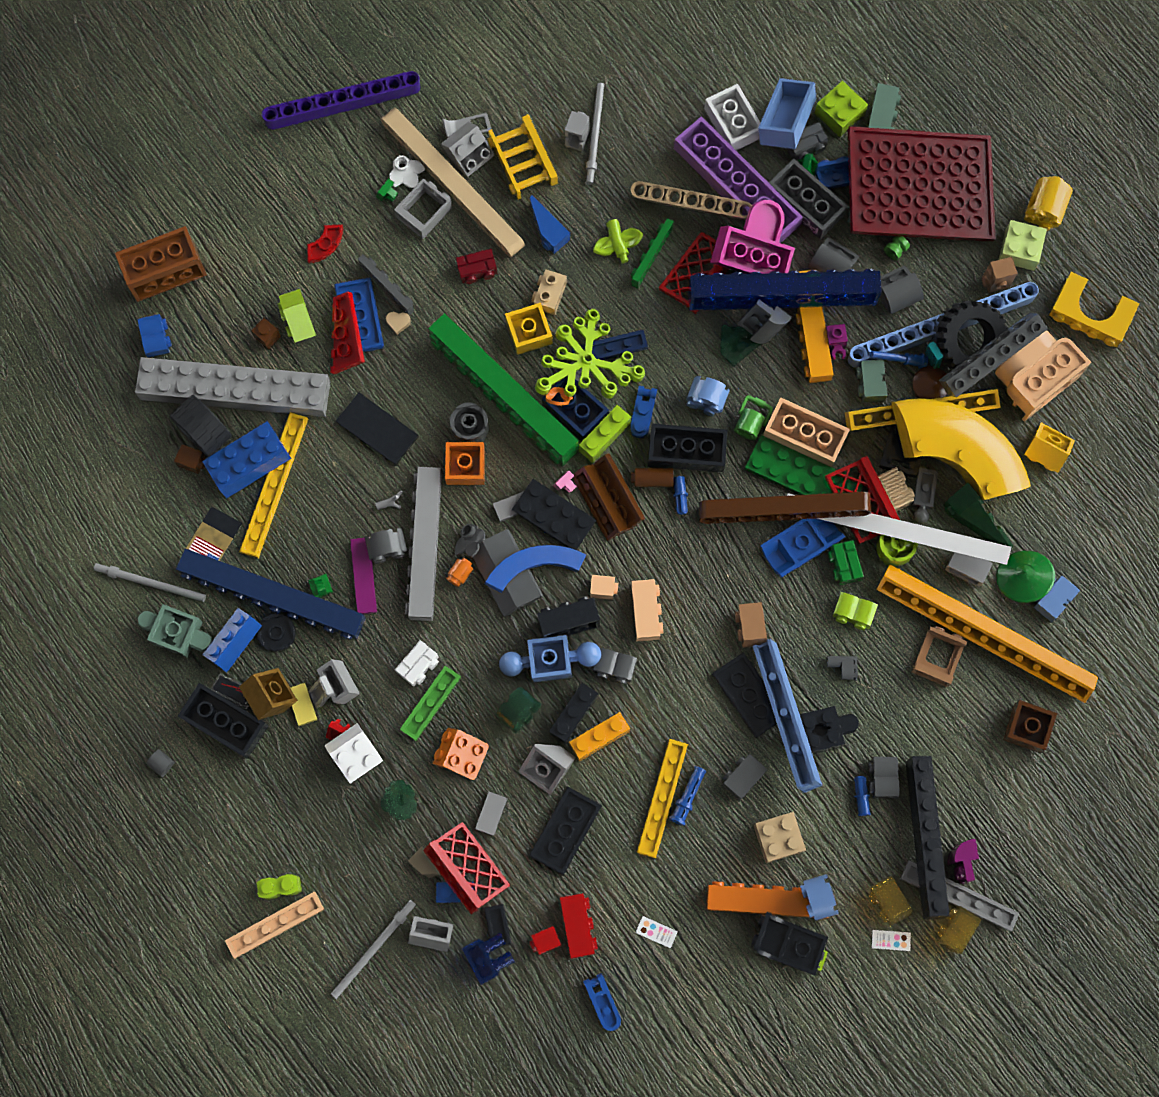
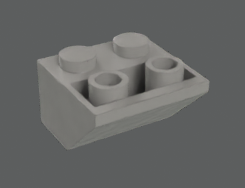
M469 122L441 143L449 159L466 177L470 176L495 156L478 126Z

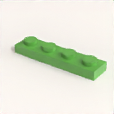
M444 666L402 725L400 731L417 741L457 685L461 676L447 666Z

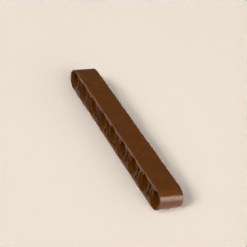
M868 492L715 499L699 502V521L703 524L855 517L871 514V499Z

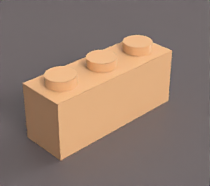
M655 579L632 581L636 642L660 640V634H663V623L659 622L658 615H662L661 603L657 604L656 597L660 596L659 585H655Z

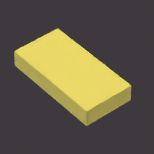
M306 683L291 687L298 700L292 705L298 726L318 720Z

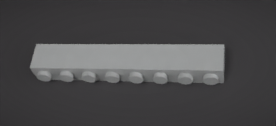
M418 467V472L414 473V484H417L416 491H413L412 497L415 503V510L412 509L411 521H414V528L410 529V539H413V547H409V558H412V565H408V577H411L410 584H407L406 594L410 597L409 603H406L405 614H408L410 620L433 621L442 482L441 468Z

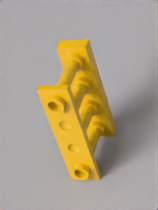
M529 114L522 117V124L519 128L495 137L492 129L488 130V144L491 148H494L510 182L508 185L512 195H516L517 200L521 199V189L543 180L549 181L551 186L558 184L556 171ZM521 134H527L529 138L527 143L502 152L499 143ZM529 149L535 151V158L513 167H509L506 161L507 158ZM537 164L542 166L543 171L541 174L519 183L516 182L513 174Z

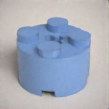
M701 376L694 377L686 398L688 401L687 406L693 409L699 408L704 410L703 413L709 416L721 413L730 391L729 388L726 390L725 384L712 378L706 377V380H700Z
M827 874L803 881L804 885L800 886L803 897H808L810 905L806 906L809 917H814L815 921L839 914L838 910H833L836 902L830 883H825L824 879L828 878Z

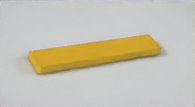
M672 739L668 741L638 846V854L656 859L688 747L686 743Z

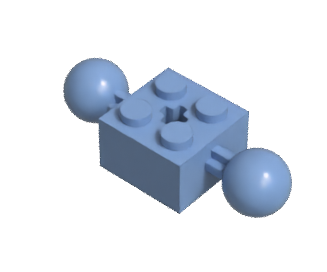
M566 635L527 640L529 656L521 657L516 652H507L500 658L499 668L506 676L513 677L520 674L523 668L531 667L533 682L572 678L570 662L579 661L583 666H594L601 658V650L597 644L585 642L577 650L569 651ZM550 655L554 658L552 662L545 661Z

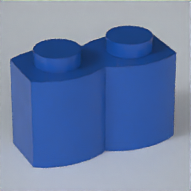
M160 314L138 319L143 348L147 358L170 353L169 347H172L170 337L166 336L165 330H168L166 319H162Z

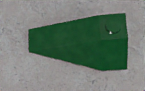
M966 483L945 502L943 506L948 516L953 517L956 521L989 542L1009 546L1011 549L1014 547L1003 529L998 525L995 526L994 516L991 512L984 510L981 505L984 501L969 483Z

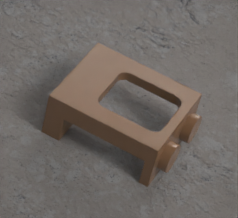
M930 627L920 648L912 673L943 686H950L963 648L968 641L963 640V637L958 634L951 635L946 633L941 627ZM934 638L954 646L947 668H941L926 661L927 653Z

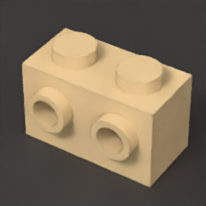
M545 270L544 275L539 277L537 284L539 289L538 292L534 291L531 302H534V304L541 303L545 313L555 316L567 284V276Z

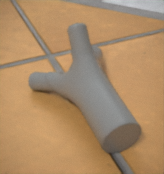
M400 490L396 495L375 503L377 510L390 506L400 509L401 506L396 504L395 501L402 495L403 491Z

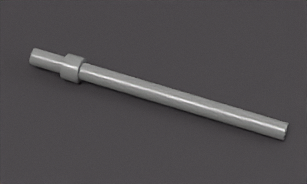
M598 83L596 90L589 161L586 162V184L588 185L593 184L594 172L597 171L596 155L604 92L603 83Z
M98 563L94 566V571L107 574L111 578H122L202 602L206 599L205 594L125 572L115 566L108 567Z
M411 899L401 911H397L393 916L392 922L331 992L334 998L337 999L394 930L406 921V916L416 906Z

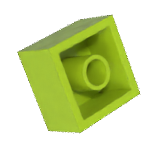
M841 81L817 103L814 114L841 137L848 131L850 126L852 127L866 114L868 104L844 81Z

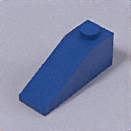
M532 195L530 197V206L542 241L541 244L547 251L550 250L555 254L570 241V232Z

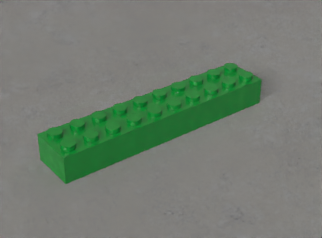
M445 313L428 328L431 345L437 351L441 350L449 363L453 362L458 366L457 370L463 376L467 375L475 388L480 387L484 391L483 395L489 401L493 400L500 412L503 414L506 412L510 416V421L515 426L519 425L524 429L523 433L529 439L533 438L541 451H547L550 454L549 458L556 465L559 463L563 467L579 452V440Z

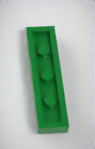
M667 218L665 223H661L658 227L657 237L651 239L648 245L650 249L647 254L643 253L639 261L641 263L639 268H635L630 276L633 287L638 289L673 230L674 221Z

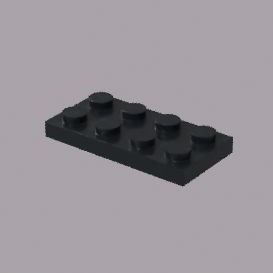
M532 479L512 508V511L567 548L574 550L579 548L596 522V519L535 479Z

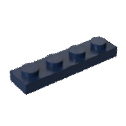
M644 330L594 341L592 354L596 359L605 360L621 356L625 351L634 353L646 350L648 345ZM581 344L580 346L584 350L585 344Z

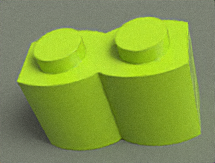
M841 592L833 617L836 618V621L843 624L847 622L853 623L857 629H869L878 605Z
M292 874L283 875L277 879L264 878L257 882L258 897L263 899H276L281 895L294 896L302 892L300 877Z

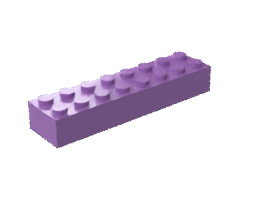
M702 116L675 138L674 149L722 197L746 201L752 205L761 200H772L781 206L785 220L779 243L783 242L801 226L803 216ZM750 207L743 209V216L748 215Z

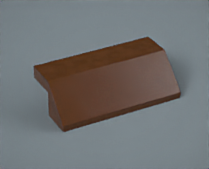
M605 454L594 464L583 466L573 474L577 487L607 541L631 530L645 519L610 454Z

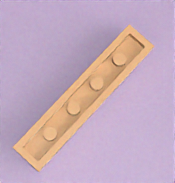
M314 891L230 937L225 942L233 958L236 959L325 909L317 893Z

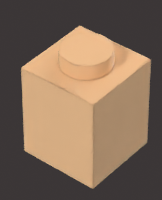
M592 575L590 598L613 600V595L618 593V583H615V577Z

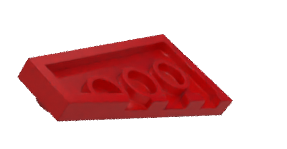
M347 291L333 297L332 321L334 322V330L332 331V339H334V347L331 350L333 366H331L330 370L332 374H337L365 363L353 294Z

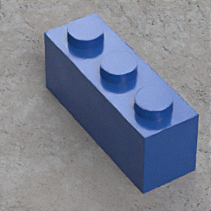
M237 608L203 653V656L227 673L262 625L250 615Z

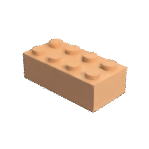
M780 398L763 436L832 467L850 429Z

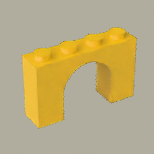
M1071 272L1049 316L1053 317L1057 322L1066 323L1074 330L1085 332L1089 337L1097 338L1104 341L1106 345L1117 348L1122 342L1140 303L1122 296L1117 302L1110 318L1102 321L1092 320L1084 315L1079 305L1080 296L1088 279Z

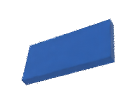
M371 277L334 284L336 296L347 291L353 294L363 352L384 348Z

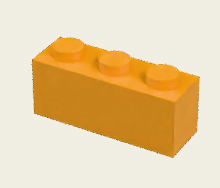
M619 712L571 740L569 746L580 762L629 733L630 728Z

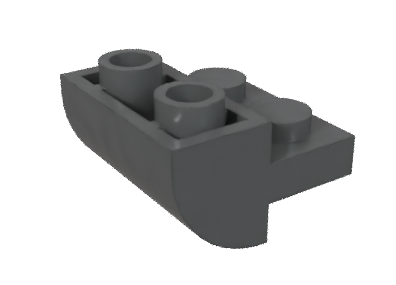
M828 237L815 253L807 269L816 270L817 275L840 287L859 256Z
M902 266L872 280V285L882 297V303L890 314L924 299L923 289L915 273L911 274L906 266Z
M758 300L744 314L738 324L752 334L751 341L764 344L769 342L790 321L791 316L778 306L772 309L761 300Z

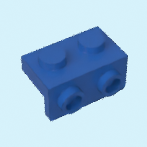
M840 157L833 161L823 160L819 162L815 169L816 178L828 189L849 186L848 158Z

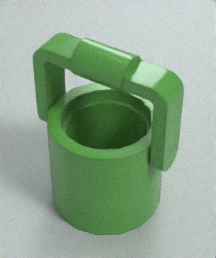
M746 396L738 411L740 417L734 431L746 439L756 440L762 426L765 427L773 411L772 406L757 397ZM747 400L760 408L768 410L766 417L755 410L744 409Z

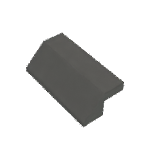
M506 529L479 543V551L473 558L486 582L492 571L503 560L520 550L509 529ZM530 569L524 570L514 577L502 593L489 587L504 617L509 616L520 607L531 605L543 596Z

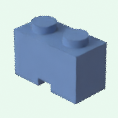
M1064 576L1058 579L1055 578L1050 592L1037 600L1034 608L1050 622H1053L1066 608L1063 604L1067 605L1080 590Z

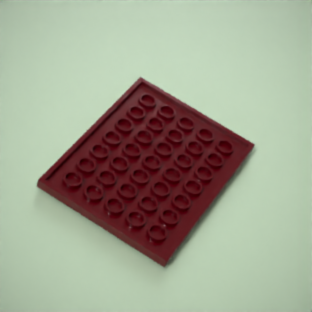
M851 126L848 128L851 234L993 242L996 239L990 135Z

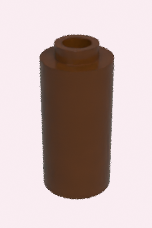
M635 468V472H631V483H635V487H673V468Z

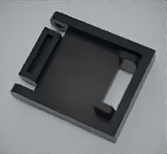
M892 424L879 468L891 470L897 467L898 471H902L904 475L916 478L922 456L915 458L904 457L899 432L897 430V433H894L895 425ZM894 460L907 464L909 468L906 469L892 465L891 461Z

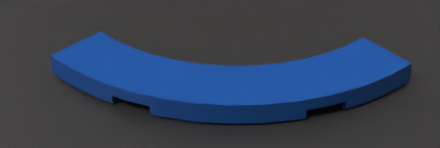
M554 545L526 548L503 560L489 575L485 585L502 593L507 584L519 573L542 565H554L578 572L586 554L571 548Z

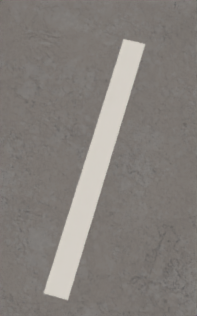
M872 513L867 516L816 518L1007 565L1011 551L1009 546Z

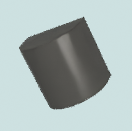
M160 749L154 752L147 761V765L162 778L175 764V761Z

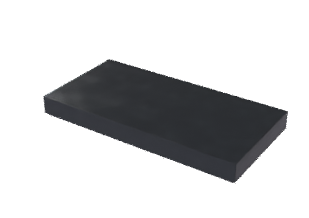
M360 392L336 420L337 424L395 466L419 437L418 434Z
M744 652L711 674L755 738H758L777 725L764 681Z
M567 787L529 857L564 876L602 805Z

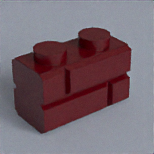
M492 249L456 257V264L462 283L472 284L477 279H491L498 274Z

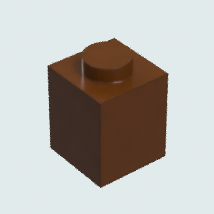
M265 318L251 330L254 338L268 350L281 337L278 329Z
M181 444L174 462L178 467L199 474L200 470H203L205 467L202 461L206 459V456L199 450Z

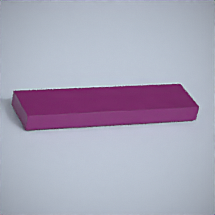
M365 538L350 539L357 612L362 614L377 613L372 560H369Z

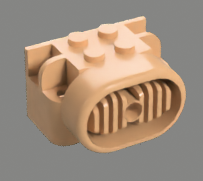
M1046 330L999 365L995 370V375L1007 387V393L1014 401L1012 405L1014 407L1019 406L1025 413L1022 418L1025 422L1076 381L1087 369L1091 361L1070 339L1061 338L1057 341Z

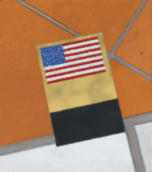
M211 507L186 549L220 561L242 523Z

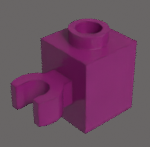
M845 324L826 326L829 350L832 351L831 359L833 361L836 359V353H840L842 359H845V347L848 342Z

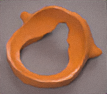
M553 387L544 395L546 396V402L560 406L568 405L573 397L566 396L564 394L565 388ZM560 392L564 402H556L551 399Z

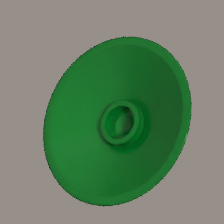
M1019 551L1009 555L1007 565H999L996 581L1000 591L1007 598L1021 603L1034 602L1046 596L1052 589L1055 582V570L1052 563L1044 555L1034 551Z

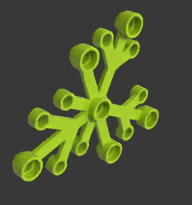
M590 309L586 312L584 319L576 317L573 322V327L586 339L584 350L571 335L572 331L568 325L559 326L555 333L556 338L562 342L567 341L576 354L568 352L565 347H559L555 355L559 360L566 359L575 363L568 364L556 361L550 355L543 356L541 360L543 367H551L561 371L549 378L543 377L538 379L535 384V390L537 393L545 395L550 391L551 385L567 377L564 394L572 397L577 390L575 386L576 371L582 369L578 385L584 389L589 387L591 383L589 371H591L602 385V396L611 399L617 392V386L614 382H609L598 367L610 370L621 386H627L630 380L634 382L642 381L645 376V370L640 365L633 367L624 366V364L631 363L633 359V354L629 351L623 352L622 356L613 362L595 358L592 354L593 341L601 336H607L610 326L607 323H602L595 330V325L598 323L600 315L597 310Z

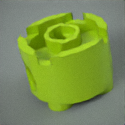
M882 534L877 540L876 545L877 554L881 561L887 566L891 564L894 567L902 566L909 562L918 547V543Z

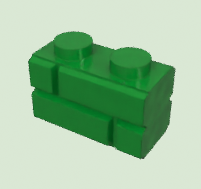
M854 540L834 544L830 547L828 559L830 563L833 562L835 570H833L834 580L838 581L840 586L861 581L864 575Z

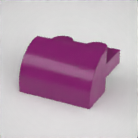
M970 839L956 845L948 855V865L956 864L954 876L959 881V884L975 880L972 861L979 859L976 839Z

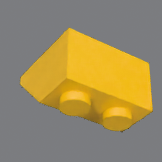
M1040 423L1024 455L1029 460L1039 462L1046 469L1058 473L1070 455L1075 440Z

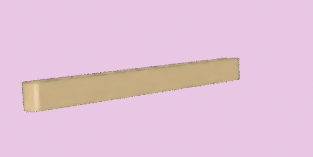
M394 107L380 119L385 128L417 161L422 163L424 169L506 255L512 257L525 246L521 237L397 108Z

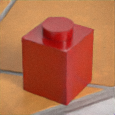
M554 926L531 935L533 940L529 941L533 952L538 951L539 955L562 946Z

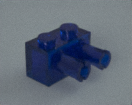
M501 933L486 941L478 939L462 948L480 985L500 976L499 970L515 963L513 957L505 961V959L512 956L510 951L494 960L489 956L491 951L506 944L504 939L496 943L497 940L503 938Z

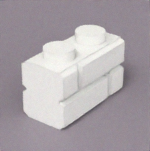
M420 640L396 667L395 671L413 687L416 684L420 685L426 678L424 674L429 669L433 670L439 663L437 660L439 656Z

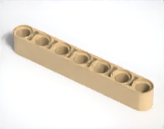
M637 181L631 186V194L642 201L740 220H746L747 215L743 216L742 214L745 207L751 208L752 204L746 201ZM644 187L643 194L638 195V189ZM661 190V191H662L661 196L656 199V198H655V193H656V191ZM679 193V199L673 202V195ZM696 196V203L690 205V199ZM710 200H714V206L708 209L707 203ZM732 203L731 211L725 212V206Z

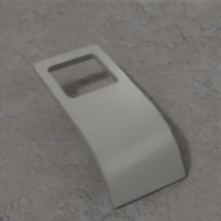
M487 113L453 121L442 119L446 136L450 137L467 122L471 123L472 119L481 117L485 118L487 129L480 131L481 133L488 132V130H491V125Z

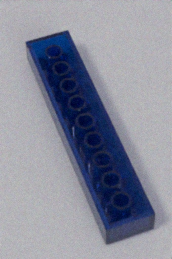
M848 269L845 272H837L836 270L818 272L810 270L807 273H799V271H790L788 273L772 271L767 274H762L761 272H752L750 274L734 272L727 275L723 273H714L713 275L696 273L690 275L688 288L689 310L750 309L758 300H761L770 308H775L776 306L779 308L876 306L882 292L880 271H875L874 269H866L864 271Z

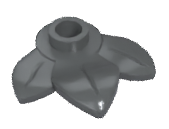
M466 524L461 529L462 537L456 543L455 555L458 556L466 552L472 558L479 551V543L485 540V532L482 529H478L475 524Z

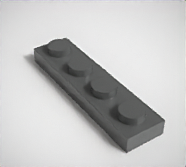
M362 254L358 258L360 267L410 316L414 312V303L407 295L404 296L401 293L400 287L395 282L392 284L388 280V275L383 270L379 271L376 268L377 265L372 258H367Z

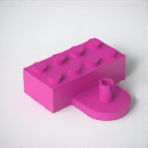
M772 200L758 201L749 209L743 230L731 226L720 227L710 263L774 284H785L795 248L779 243L785 220L781 206Z

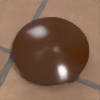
M933 366L923 367L918 370L912 382L915 396L918 399L945 397L947 392L939 380L946 373L940 368L934 369Z

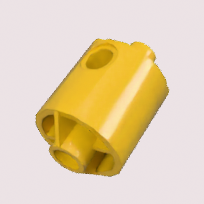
M1057 176L1039 178L1028 203L1024 220L1037 224L1039 227L1047 229V231L1050 228L1060 226L1072 194L1071 186Z

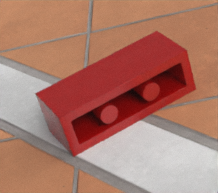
M584 893L560 897L571 959L594 955V950H597L598 947L596 937L592 938L590 931L594 929L592 917L588 918L587 910L590 909L589 898H584Z

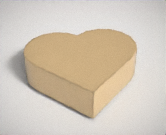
M390 312L386 316L387 324L396 335L401 333L411 323L410 316L404 312L400 314Z

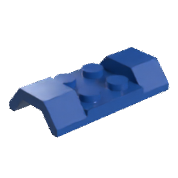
M802 519L760 545V548L773 571L782 578L844 539L845 535L836 528L833 522L820 519Z

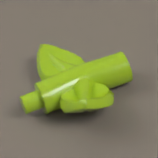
M610 220L606 223L609 236L600 238L595 243L593 252L602 256H609L615 252L617 258H620L622 263H627L629 261L627 257L629 251L627 248L635 247L642 239L643 233L635 228H628L621 233L619 220Z

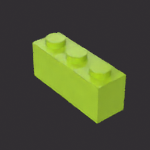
M616 405L579 444V452L590 462L594 463L631 424V416Z

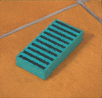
M933 341L927 345L925 356L928 357L930 366L936 369L940 368L943 354Z

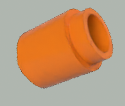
M465 558L457 559L447 573L446 579L456 587L464 584L473 571L472 563Z

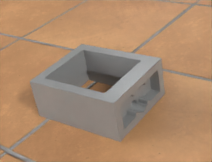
M422 179L394 209L395 216L424 239L452 209L451 198L446 193L438 191L436 185L431 181L427 182L425 179ZM426 192L441 204L442 207L424 225L411 215L408 210Z

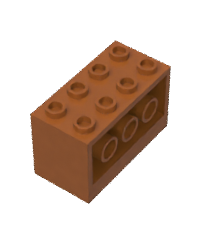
M186 226L115 253L125 282L137 302L207 276Z

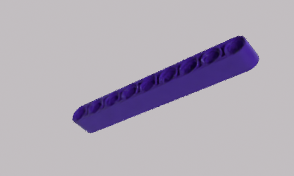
M409 71L269 106L262 111V118L268 129H278L414 95L421 89L420 79L416 72ZM340 99H346L343 102H338Z

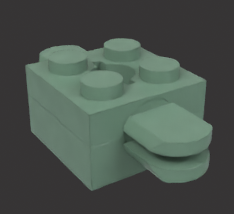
M162 604L158 614L144 611L138 617L140 627L150 632L147 640L151 644L186 658L191 648L205 652L213 641L209 634L200 631L203 622L198 617Z

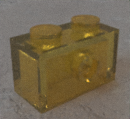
M892 876L870 887L871 894H869V898L874 905H878L881 910L879 914L884 923L888 922L889 926H892L911 916L912 909Z
M962 906L956 909L953 908L950 911V916L947 917L949 922L946 926L943 925L937 933V936H939L937 942L957 955L962 954L982 920Z

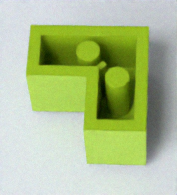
M298 289L280 295V303H277L282 320H287L288 326L285 328L288 336L293 337L294 342L316 336L301 290Z

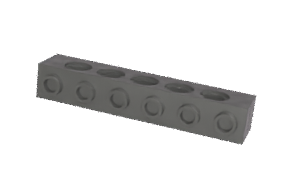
M1029 313L942 377L939 382L949 396L958 397L1048 330L1039 314Z

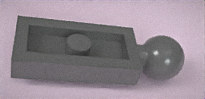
M923 468L918 470L913 506L919 507L914 512V519L918 523H925L929 519V513L926 508H933L938 471Z

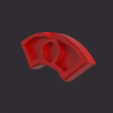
M343 224L324 226L320 238L313 243L307 244L308 264L327 258L337 249L343 236Z

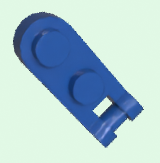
M639 385L630 426V432L636 438H644L649 432L657 389L655 388L650 390L645 389L644 386ZM642 397H650L649 402L643 401Z
M602 973L597 974L594 979L589 980L588 978L584 980V985L603 1028L607 1031L618 1029L621 1024V1018ZM600 985L602 991L595 993L593 988Z

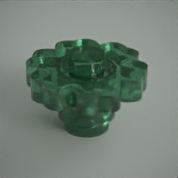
M404 780L392 781L390 786L385 788L384 797L381 798V808L385 812H389L391 816H395L398 821L410 819L411 814L416 812L417 802L414 799L415 792L411 785H406Z

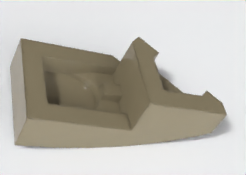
M422 846L408 860L423 876L428 878L442 876L424 853Z

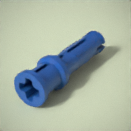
M698 766L694 767L681 799L676 801L675 810L672 816L668 818L670 821L685 826L686 823L684 821L688 812L692 811L691 803L706 770Z

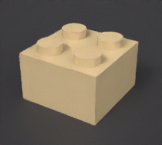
M794 812L754 824L766 864L806 851Z

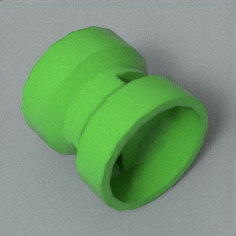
M895 236L892 242L884 247V251L891 259L898 260L902 252L910 248V244L903 236Z

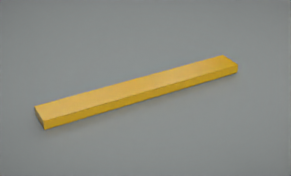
M289 413L280 441L291 459L267 474L239 551L241 554L259 559L307 425L308 417Z

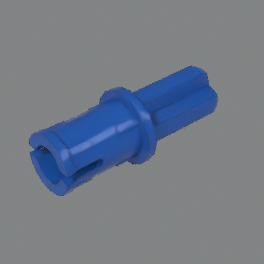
M676 476L673 478L675 491L673 497L676 502V513L683 515L688 512L686 498L688 493L685 487V477Z
M857 776L854 778L856 791L854 798L857 799L858 816L871 815L868 799L870 794H868L866 777Z

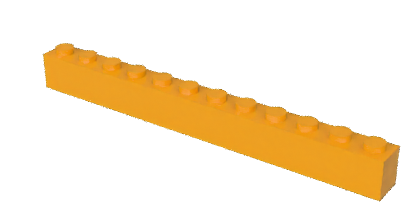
M891 564L884 573L876 589L881 593L1084 703L1095 690L1098 680L1096 675Z

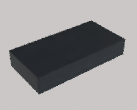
M504 904L484 908L492 948L512 944Z

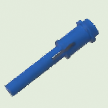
M879 351L870 352V358L904 362V365L918 366V368L926 367L928 364V357L922 353L920 355L909 353L902 355Z

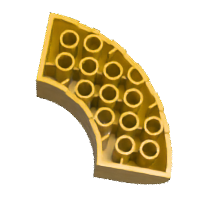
M906 399L891 402L905 458L927 456L941 460L956 469L964 481L973 487L982 500L1010 494L1031 486L1027 471L1013 445L992 423L979 414L957 404L934 399Z

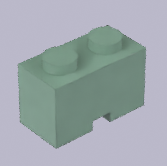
M884 360L861 361L859 368H856V377L860 379L858 396L862 397V403L883 402L886 400V381H882L883 375H885Z

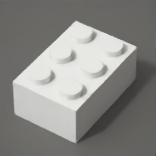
M738 84L705 99L704 110L717 132L735 150L760 139L758 128L761 122Z

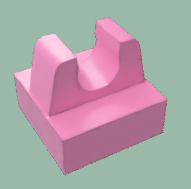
M568 470L553 486L557 490L564 488L568 493L572 492L576 488V485L571 481L574 475Z

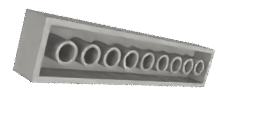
M141 357L135 394L140 400L182 404L191 395H195L205 406L286 414L291 412L298 415L326 417L330 379L328 374Z

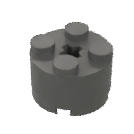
M463 403L456 407L451 414V431L458 442H482L486 439L489 424L484 409L474 403Z
M397 528L398 532L394 533L392 529L372 533V538L365 536L369 560L379 564L386 562V558L394 557V559L404 558L407 548L402 528Z

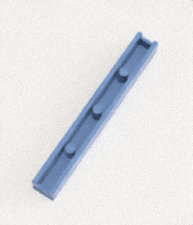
M768 639L766 643L758 646L754 645L753 649L797 788L805 793L821 787L822 783L777 643Z

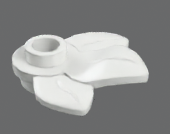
M398 156L393 162L394 169L390 173V179L394 182L393 186L395 188L402 183L409 188H415L418 185L417 174L424 172L425 169L422 163L417 160ZM405 164V167L401 168L399 167V165Z

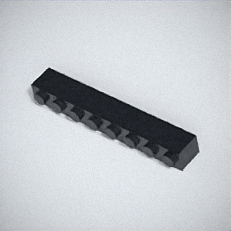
M912 756L906 761L922 917L923 920L943 919L950 915L932 756Z

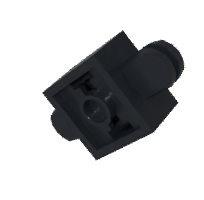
M835 706L800 714L812 754L843 747L845 745L843 735L854 733L859 726V720L855 715L846 714L838 716Z

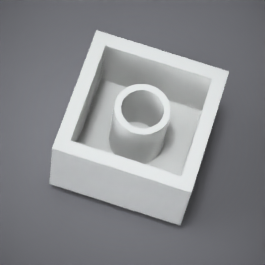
M358 723L324 745L349 783H352L383 761Z

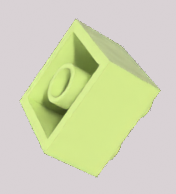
M1010 220L1005 231L999 260L1012 257L1015 266L1034 271L1040 261L1047 229Z

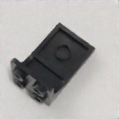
M768 911L766 916L761 915L758 928H761L759 935H754L751 943L754 953L815 976L828 937L780 919Z

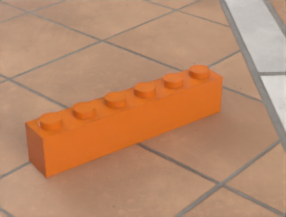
M713 881L712 885L707 886L706 910L765 915L768 911L772 915L810 918L806 907L810 905L808 897H803L799 887H792V891L784 890L783 886H772V889H764V885L752 884V888L744 887L743 883H732V886H724V882Z

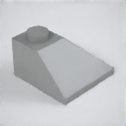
M535 744L518 772L550 795L567 773L576 757L561 746Z

